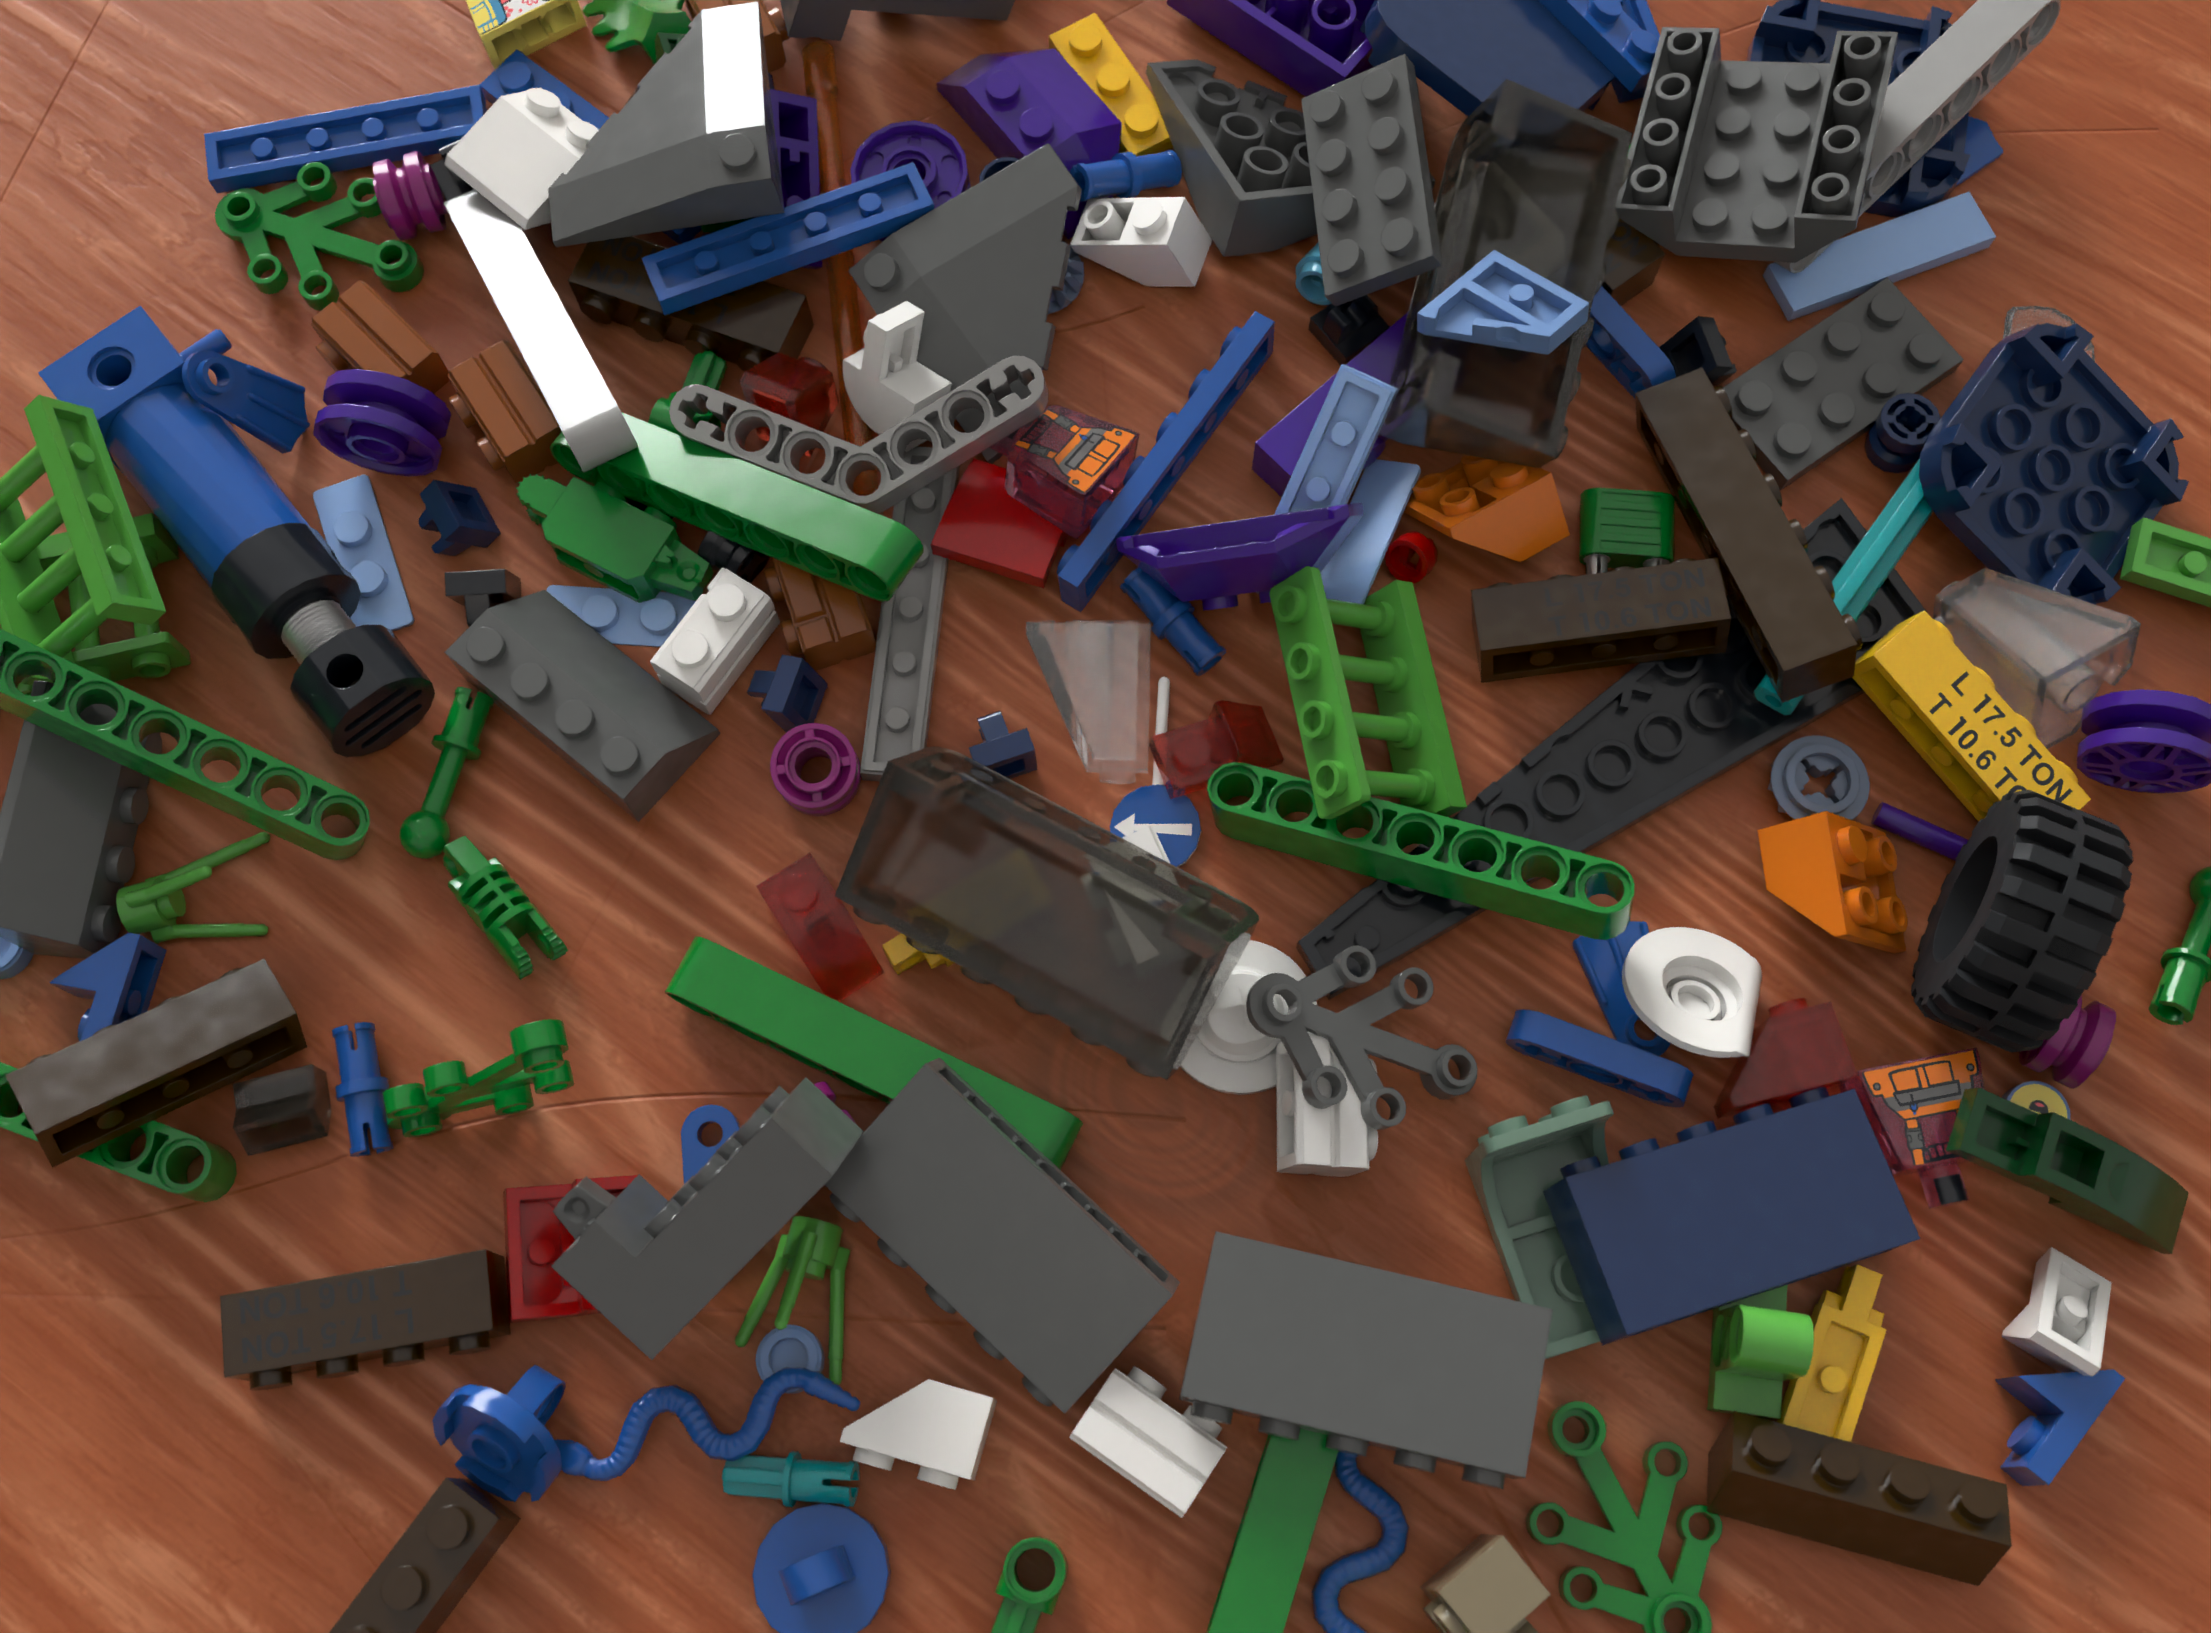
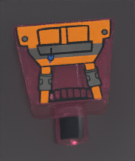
M1059 405L1048 406L1029 427H1021L989 448L1008 457L1004 486L1007 493L1068 535L1078 539L1090 526L1093 516L1100 505L1107 499L1112 500L1124 487V477L1135 460L1140 434Z
M1977 1047L1858 1070L1838 1082L1841 1093L1852 1089L1856 1090L1893 1177L1918 1172L1929 1209L1970 1200L1959 1164L1970 1161L1947 1152L1946 1148L1964 1090L1978 1087L1984 1089L1981 1061Z

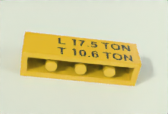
M1925 610L1896 625L1856 660L1854 676L1852 678L1978 822L1987 816L1988 809L1995 802L2001 801L2002 796L2012 792L2031 790L2079 810L2091 800L2078 785L2077 777L2072 769L2065 763L2055 759L2036 737L2033 725L2025 717L2011 709L1995 690L1994 682L1990 676L1967 659L1954 644L1950 631L1942 623L1932 619Z

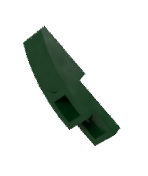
M1979 1087L1964 1090L1946 1148L1947 1152L2049 1196L2048 1203L2162 1254H2172L2189 1194L2176 1180L2134 1152L2054 1112L2035 1113Z

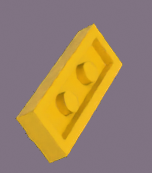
M1096 13L1048 36L1049 49L1055 48L1122 122L1120 153L1132 152L1136 156L1161 153L1173 148L1155 97Z

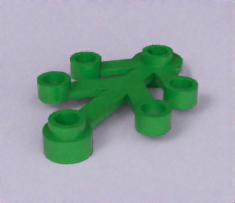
M311 162L304 165L297 174L296 182L266 194L249 188L238 189L224 196L216 207L215 220L218 227L228 238L244 244L250 259L247 268L248 276L262 293H277L288 283V273L279 259L272 255L266 237L270 235L286 240L301 276L298 284L299 292L308 306L315 310H323L331 302L336 303L339 298V290L330 275L324 272L316 250L373 268L383 286L393 292H406L415 288L423 278L424 267L414 248L405 242L387 240L378 245L331 230L360 217L372 218L382 213L374 191L373 179L360 178L354 181L348 188V197L298 217L292 218L280 214L309 200L314 202L326 201L335 194L337 182L329 168L320 162ZM324 178L320 184L310 186L314 180ZM375 194L371 200L360 202L364 196ZM400 259L397 263L390 264L392 261ZM275 270L270 277L261 279V276L266 271ZM326 286L322 293L311 295L315 288Z
M557 1019L540 1020L513 1029L509 1033L513 1053L468 1078L464 1062L447 1061L431 1065L423 1070L425 1087L420 1083H411L392 1087L384 1091L382 1095L387 1126L391 1129H402L404 1137L425 1136L440 1131L443 1128L442 1120L447 1119L452 1114L493 1104L495 1114L509 1115L528 1110L534 1106L530 1084L534 1083L535 1093L550 1094L572 1087L575 1083L570 1061L564 1060L563 1053L569 1049L563 1021Z
M1581 1401L1569 1402L1557 1407L1550 1415L1547 1424L1549 1440L1558 1452L1568 1457H1574L1612 1531L1568 1516L1563 1507L1552 1502L1538 1503L1528 1511L1526 1516L1527 1531L1538 1543L1555 1545L1561 1542L1632 1568L1646 1595L1605 1584L1602 1582L1599 1574L1593 1569L1573 1566L1565 1570L1559 1580V1593L1564 1602L1580 1610H1589L1595 1607L1639 1623L1644 1633H1668L1664 1626V1616L1670 1609L1677 1608L1685 1617V1627L1681 1633H1711V1615L1708 1607L1699 1597V1592L1711 1546L1720 1539L1722 1534L1720 1516L1706 1512V1505H1689L1683 1508L1676 1519L1677 1533L1683 1540V1545L1672 1580L1668 1577L1658 1558L1676 1483L1685 1476L1688 1469V1459L1684 1450L1679 1445L1668 1441L1654 1443L1645 1450L1642 1464L1648 1477L1638 1515L1636 1516L1601 1450L1606 1437V1424L1601 1413L1594 1406ZM1569 1417L1579 1419L1585 1429L1583 1439L1577 1444L1568 1441L1563 1434V1424ZM1662 1449L1669 1451L1675 1458L1676 1466L1673 1473L1669 1476L1659 1473L1654 1463L1656 1454ZM1544 1510L1554 1512L1559 1520V1529L1551 1537L1542 1535L1537 1527V1518ZM1697 1512L1702 1513L1708 1519L1710 1525L1707 1536L1701 1540L1695 1538L1689 1530V1520ZM1579 1574L1586 1575L1592 1583L1591 1596L1582 1602L1576 1600L1570 1591L1572 1579Z

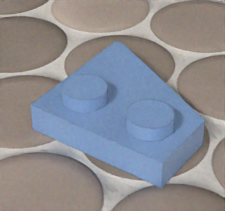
M1493 250L1417 313V331L1429 336L1549 355L1588 321L1589 302L1498 251Z

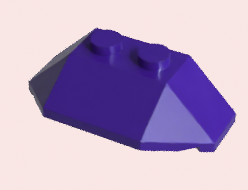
M1055 48L980 54L936 83L940 94L997 159L1002 157L1021 159L1049 143L1070 172L1074 165L1109 161L1116 153H1119L1122 122ZM1114 195L1097 198H1114ZM1087 200L1079 202L1078 211L1067 210L1063 235L1068 240L1074 236Z
M1345 504L1116 538V545L1119 552L1181 602L1201 599L1203 611L1239 606L1237 594L1259 592L1260 603L1271 602L1269 595L1271 588L1304 567L1319 568L1320 573L1364 515L1363 504Z

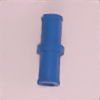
M1173 150L1136 156L1132 152L1116 153L1109 161L1074 165L1070 173L1082 189L1081 202L1091 198L1116 195L1119 198H1134L1140 194L1141 190L1165 186L1174 187L1181 180L1182 166L1178 155Z
M1139 567L1125 578L1120 589L1132 599L1153 623L1151 631L1159 640L1166 638L1192 667L1193 672L1197 676H1201L1209 671L1222 659L1221 656L1225 655L1226 649L1220 646L1194 617L1195 607L1189 601L1181 602Z
M371 1022L354 1023L358 1045L357 1050H355L353 1032L349 1031L348 1025L332 1030L341 1084L335 1087L337 1101L344 1102L351 1146L349 1151L352 1157L371 1155L367 1133L369 1128L373 1149H376L377 1154L393 1149V1141L390 1139L382 1095L384 1091L390 1089L388 1078L381 1077L374 1034L375 1024Z

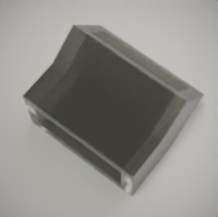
M310 1064L233 1084L236 1105L233 1129L248 1156L328 1136L332 1109L327 1075L324 1070Z

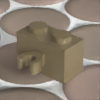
M1487 1534L1478 1536L1420 1587L1431 1600L1423 1610L1440 1633H1538L1525 1617L1551 1595L1503 1535Z

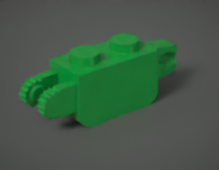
M529 474V477H523L524 480L519 482L520 486L516 488L518 491L516 495L522 506H526V511L531 521H535L537 526L540 524L543 528L545 539L555 552L559 563L638 603L656 598L661 590L697 601L714 574L709 562L682 544L676 531L677 525L669 516L653 507H646L642 511L628 504L626 498L620 492L603 482H596L592 486L573 476L566 487L550 478L545 479L544 475L538 476V474L535 476Z

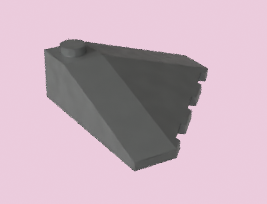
M758 1L701 10L688 25V33L670 54L664 53L637 85L639 90L618 114L613 113L586 144L587 151L567 174L562 173L550 186L548 195L552 238L556 247L785 213L761 10Z
M1197 59L1148 63L1146 75L1174 151L1180 159L1182 173L1199 219L1223 257L1275 251L1316 235L1317 226L1304 117L1302 112L1284 106L1287 96L1249 80L1246 82L1244 90L1237 89L1229 82L1213 78L1216 67ZM1430 173L1431 186L1433 190L1436 180Z
M1047 143L892 233L848 271L877 315L905 301L924 311L916 361L951 382V391L1001 360L1011 356L1028 357L1034 360L1041 370L1048 371L1056 326L1046 322L1052 289L1063 291L1071 247L1061 241L1067 210L1078 211L1082 189L1054 149ZM1019 379L1010 384L1012 393H1016L1021 400L1030 395L1028 385L1024 386ZM991 393L986 396L991 403L996 417L1003 414L994 394ZM968 408L962 410L957 415L956 420L966 433L976 431L981 426L984 420V413L976 408ZM1039 416L1021 427L1013 439L1003 438L982 451V455L989 463L993 464L1014 447L1018 440L1038 420Z

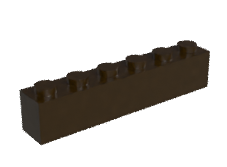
M1699 368L1635 393L1637 430L1671 494L1674 496L1675 502L1705 558L1718 557L1727 600L1781 702H1786L1853 677L1857 650L1862 648V638L1858 626L1850 614L1847 613L1841 616L1833 601L1835 599V592L1829 574L1821 565L1814 568L1807 555L1808 543L1803 528L1796 519L1788 521L1781 509L1782 497L1777 482L1770 473L1762 475L1756 464L1757 453L1753 440L1746 429L1738 431L1731 420L1733 417L1732 407L1723 387L1718 386L1714 388L1703 368Z

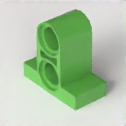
M1788 1285L1713 1309L1707 1410L1730 1414L1733 1411L1764 1419H1781L1783 1381L1804 1377L1807 1374L1814 1346V1330L1810 1315L1786 1311Z

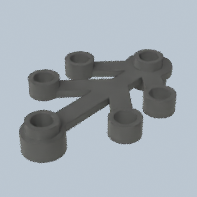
M1355 945L1345 949L1335 956L1331 965L1299 981L1283 973L1268 974L1256 981L1250 988L1246 1000L1249 1021L1256 1030L1265 1036L1281 1039L1303 1081L1302 1092L1304 1098L1315 1108L1324 1109L1341 1102L1346 1096L1348 1086L1344 1074L1339 1069L1323 1065L1308 1032L1328 1039L1362 1103L1361 1115L1368 1126L1376 1130H1384L1399 1124L1405 1117L1406 1103L1397 1090L1383 1086L1367 1054L1420 1073L1424 1088L1438 1099H1452L1467 1093L1476 1082V1061L1463 1047L1449 1044L1438 1049H1432L1371 1026L1374 1022L1401 1008L1411 1010L1431 999L1434 989L1432 979L1420 968L1412 967L1398 973L1392 978L1388 987L1338 1013L1312 1003L1342 985L1347 988H1356L1373 978L1376 972V961L1373 954L1365 947ZM1348 957L1354 958L1360 964V977L1354 976L1348 970ZM1405 979L1413 981L1417 986L1418 996L1416 999L1407 994L1404 987ZM1275 994L1282 996L1286 1001L1289 1009L1287 1015H1283L1275 1009L1273 1005ZM1450 1059L1456 1063L1459 1069V1080L1455 1079L1448 1070ZM1319 1076L1326 1078L1331 1083L1332 1095L1330 1098L1324 1097L1317 1088ZM1378 1098L1385 1100L1390 1107L1388 1120L1382 1118L1377 1112L1376 1102Z

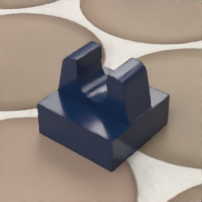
M433 480L419 494L426 506L418 521L421 529L441 533L440 539L431 547L434 553L457 556L471 546L487 548L501 534L476 488Z
M782 655L776 671L755 670L747 693L753 697L764 698L761 709L787 733L797 726L814 723L828 683L803 658Z
M1001 711L977 718L983 743L969 747V752L980 789L1037 770L1035 748L1027 728L1009 734Z

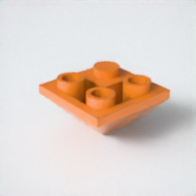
M1493 446L1473 449L1461 458L1459 464L1446 471L1419 478L1412 488V494L1404 510V513L1455 540L1517 562L1530 558L1570 535L1552 473Z
M1828 811L1757 830L1766 889L1834 937L1894 954L1906 951L1903 932L1907 930L1908 918L1905 907L1896 894L1893 872L1897 868V855L1892 842L1886 836V832Z

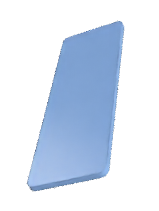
M1376 459L1370 466L1365 468L1350 504L1362 503L1364 515L1321 572L1326 598L1359 604L1365 603L1412 494V488L1415 486L1421 473V468L1418 464Z
M360 475L316 490L313 493V499L327 544L334 551L341 566L355 578L361 592L357 609L350 617L356 627L361 625H382L392 632L412 625L414 623L412 610L369 477L367 475Z
M550 585L546 590L610 643L616 645L661 647L696 602L669 592H659L656 598L638 603L610 588Z

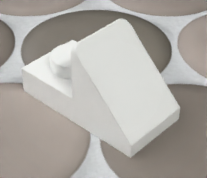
M2051 1247L2036 1262L2029 1304L2003 1330L2002 1337L2060 1372H2078L2081 1375L2093 1377L2101 1369L2112 1282Z

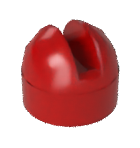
M1417 531L1405 533L1389 545L1385 554L1386 566L1396 579L1417 583L1434 568L1437 562L1438 550L1430 537L1427 538ZM1415 553L1419 555L1417 566L1409 562Z

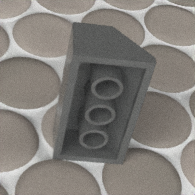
M546 590L487 608L444 652L468 682L482 693L492 697L496 705L638 822L720 735L719 730Z
M34 680L30 696H41L49 692L54 683ZM93 704L86 707L80 713V718L88 724L104 725L111 722L117 713L107 705ZM24 720L0 812V937L36 955L86 959L115 941L120 932L121 920L117 911L116 895L118 890L123 888L125 883L131 879L134 872L135 855L133 847L138 825L145 820L148 813L149 799L146 791L150 777ZM160 732L146 736L141 742L143 748L151 753L161 754L162 739Z

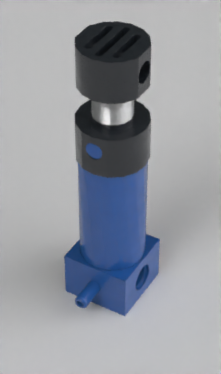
M138 306L38 372L58 400L93 409L112 463L127 477L211 588L217 603L232 623L239 627L254 652L267 659H281L292 656L297 659L300 666L294 673L290 690L292 695L335 753L344 757H358L376 752L389 746L421 721L430 709L435 696L430 679L391 630L382 625H361L356 627L350 619L357 609L361 595L355 578L341 566L334 551L320 533L309 526L228 420L197 402L187 392L182 380V367L185 360L191 354L202 350H210L222 355L231 349L232 344L221 330L215 329L179 353L145 310Z

